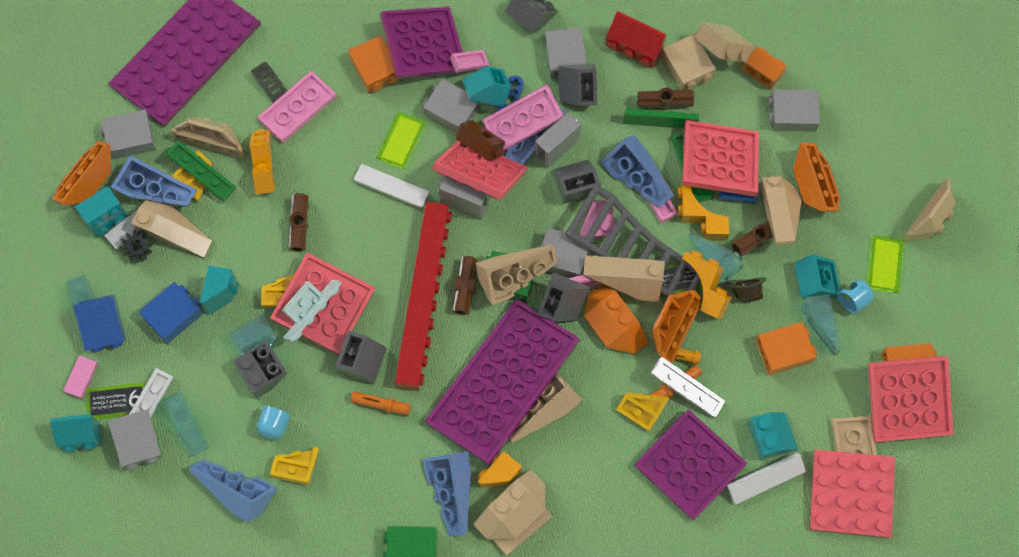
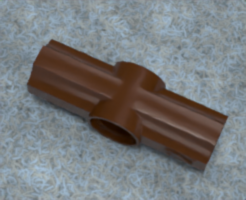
M667 87L660 89V91H638L637 106L638 108H659L661 110H669L671 107L694 106L693 89L672 90ZM667 97L669 100L665 101L662 98Z
M303 193L292 195L291 215L289 218V250L294 252L306 251L309 196ZM298 220H302V221H303L302 224H300V225H295V222H296V221H298Z
M769 221L762 225H757L752 231L731 244L734 253L737 256L743 257L752 250L762 247L765 242L772 239L773 234ZM756 234L761 235L762 238H758Z
M473 256L461 258L459 276H457L455 283L456 294L453 304V313L458 315H469L472 295L475 293L476 263H478V259Z

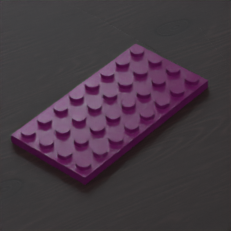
M188 0L108 84L140 110L146 109L152 119L165 127L261 25V22L232 0Z
M517 299L425 420L427 425L489 466L580 342L579 337L553 321L537 315V311Z

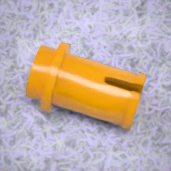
M680 348L676 360L691 362L693 365L699 364L701 353L698 350L691 351Z

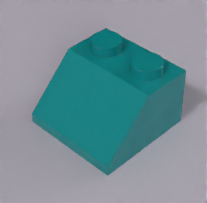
M813 254L794 262L795 274L799 283V293L802 298L809 300L836 298V294L841 291L835 260Z
M208 266L200 299L206 314H213L233 301L235 294H238L239 283L232 269Z
M770 412L751 417L748 426L760 460L798 450L786 412Z
M91 414L50 418L55 445L63 453H73L76 449L91 451L95 447H101L100 423Z

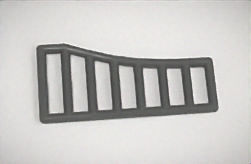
M595 186L591 189L567 229L566 237L599 257H614L608 253V250L627 220L635 229L618 258H627L641 234L649 242L639 259L648 260L654 247H657L664 252L660 260L665 261L664 268L670 258L680 263L667 288L662 285L660 293L666 297L676 294L673 291L686 268L696 273L687 291L697 290L701 279L696 270L682 259L683 256L665 245L643 227L615 195L600 186ZM598 194L607 199L586 237L583 238L576 234L575 231ZM614 205L621 215L604 244L599 248L591 243Z

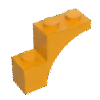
M258 129L251 132L250 139L255 193L275 192L270 130Z
M681 183V187L677 188V198L681 201V205H678L677 213L678 216H681V223H701L700 231L701 234H704V241H727L729 236V216L717 215L705 209L694 197L691 186H684Z
M698 251L685 252L682 259L696 270L702 282L703 302L700 311L717 319L723 318L732 298L727 295L726 290L719 287L716 288L724 267L720 266V262L715 259L709 258L707 260L703 258V254Z

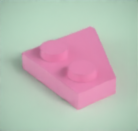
M607 200L592 202L579 236L586 237ZM613 206L593 239L607 238L615 225Z

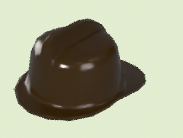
M758 277L747 280H729L720 283V286L732 288L736 298L740 301L753 302L763 298L762 283L767 279L765 277Z

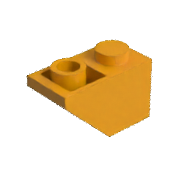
M503 451L501 455L498 454L494 458L488 470L484 469L479 474L478 486L481 488L509 486L522 471V466Z

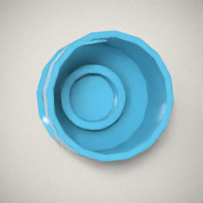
M862 280L852 282L850 285L851 290L842 289L836 294L838 301L852 314H857L873 301L874 294L872 288ZM842 293L847 294L851 298L844 300Z
M264 406L257 423V430L263 437L277 440L284 435L291 416L280 409Z

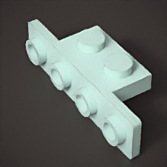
M331 280L323 291L320 292L309 281H306L281 310L295 323L283 339L289 342L299 339L302 335L301 331L314 321V316L318 311L326 307V302L339 291L338 287L342 283L339 280Z

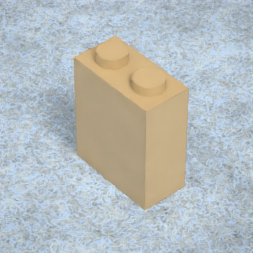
M702 22L695 36V39L720 59L747 62L754 47L727 25Z
M695 34L662 49L661 58L680 90H692L702 82L708 83L714 78L716 71L701 43L695 39Z

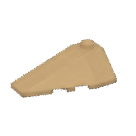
M781 176L764 177L761 182L760 196L775 244H793L796 241L802 202L798 189Z
M146 200L139 206L131 223L134 229L139 232L144 231L146 235L202 258H205L212 244L210 238L168 203Z
M552 244L495 256L476 263L479 282L491 305L510 299L521 287L525 288L529 285L528 282L533 278L541 276L557 264L555 246Z
M585 256L583 275L610 286L619 292L630 295L637 300L659 302L665 261Z
M557 373L509 439L514 443L568 414L582 399Z

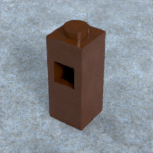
M474 120L461 123L456 140L488 161L501 157L506 142Z

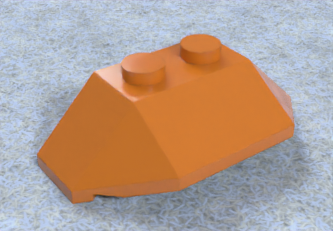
M97 141L93 147L86 151L59 184L52 200L62 205L82 203L96 194V191L106 182L107 177L111 173L110 145Z
M802 142L799 146L793 171L804 203L822 212L839 211L840 195L829 163L818 150L816 143Z
M601 284L588 293L584 318L606 348L633 355L649 344L639 321L615 290Z
M695 290L669 295L652 329V338L659 357L664 358L671 364L703 302Z

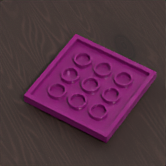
M450 6L381 11L380 19L396 79L458 74L453 67L450 56L454 53H462V48Z
M688 409L634 466L694 521L747 465V462Z

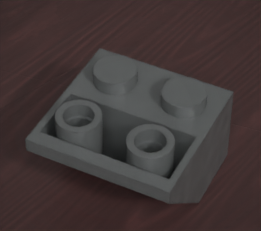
M511 0L505 12L531 33L540 31L558 13V10L554 8L553 3L547 0Z
M558 65L559 102L577 106L597 105L596 65Z
M589 160L553 169L564 204L587 198L593 187H601L597 172Z
M553 273L537 315L554 322L577 321L590 287Z
M348 330L335 365L336 371L339 374L375 384L387 347L368 336Z
M268 341L233 361L256 399L272 390L287 374Z

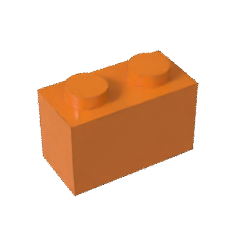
M756 46L747 62H744L742 70L772 90L784 75L787 66L780 59L771 56L767 50Z

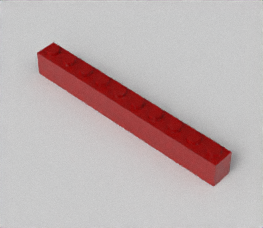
M426 202L395 379V386L398 389L419 391L420 386H424L425 374H422L423 367H427L428 356L425 353L426 348L430 349L431 337H428L429 330H433L434 327L432 312H436L437 309L435 294H439L440 291L438 276H442L443 273L441 258H445L446 247L443 246L444 240L448 241L449 229H446L447 223H451L452 212H449V205Z

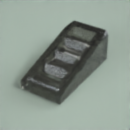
M266 61L251 70L252 76L273 103L287 92L285 86ZM274 82L276 83V84H274L273 86H271L270 88H268V86L271 85L272 83H274ZM277 88H280L279 91H277L276 93H274V94L272 95L271 92H273V91L276 90Z

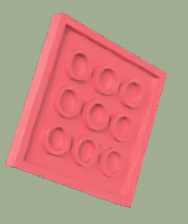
M686 120L684 125L682 185L756 197L758 193L759 131Z
M457 141L434 162L432 169L438 171L440 175L455 179L458 183L467 184L476 191L485 192L494 199L502 200L526 174L528 167L502 155L500 158L488 161Z
M307 252L271 315L270 320L290 330L295 323L281 310L304 283L309 281L317 290L322 292L331 280H339L342 283L338 287L339 291L328 299L327 305L323 310L317 312L314 316V321L301 331L302 337L339 355L348 330L353 331L375 287Z
M948 356L868 363L872 429L875 442L954 435Z
M815 449L813 453L810 530L892 538L895 457Z

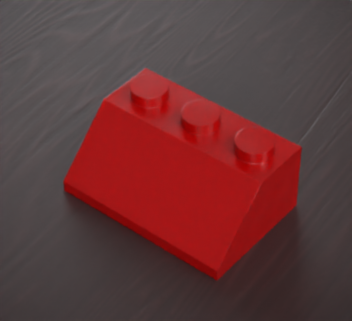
M617 10L606 35L605 45L612 51H618L629 59L639 61L645 67L654 68L662 54L667 34Z

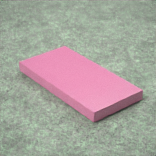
M310 71L260 114L257 119L283 144L337 97V94L313 71Z
M545 85L482 121L487 130L506 141L503 148L505 151L555 124L564 115L549 86Z

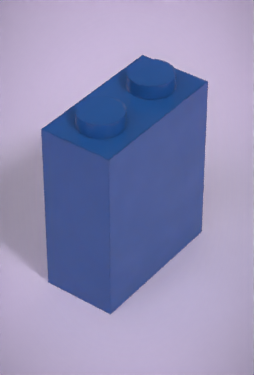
M175 281L139 311L142 318L166 344H169L203 314L200 310L202 305L195 298L191 299L188 296V290L182 284L178 286Z
M115 294L77 302L73 305L85 351L98 352L103 350L102 347L110 346V348L122 346L126 336Z

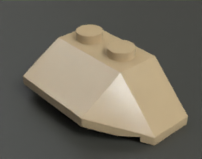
M195 117L184 121L171 130L174 140L241 159L245 158L244 151L235 133L226 123L218 124L208 118L200 119Z
M945 178L902 239L904 242L931 239L935 233L940 234L945 226L942 224L945 219L949 221L955 212L952 208L956 202L949 178Z
M530 470L518 478L493 501L473 526L487 540L517 539L545 512V483Z

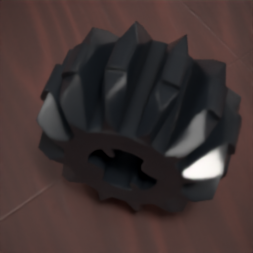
M133 230V237H131L127 232L125 235L128 240L121 239V242L126 245L120 246V250H127L122 254L123 257L130 254L129 261L132 262L135 256L137 263L140 262L139 256L147 260V256L144 253L152 254V251L146 248L153 246L151 242L146 243L150 236L148 235L143 239L144 231H141L139 236H137L136 230ZM140 242V247L142 248L134 251L132 243Z

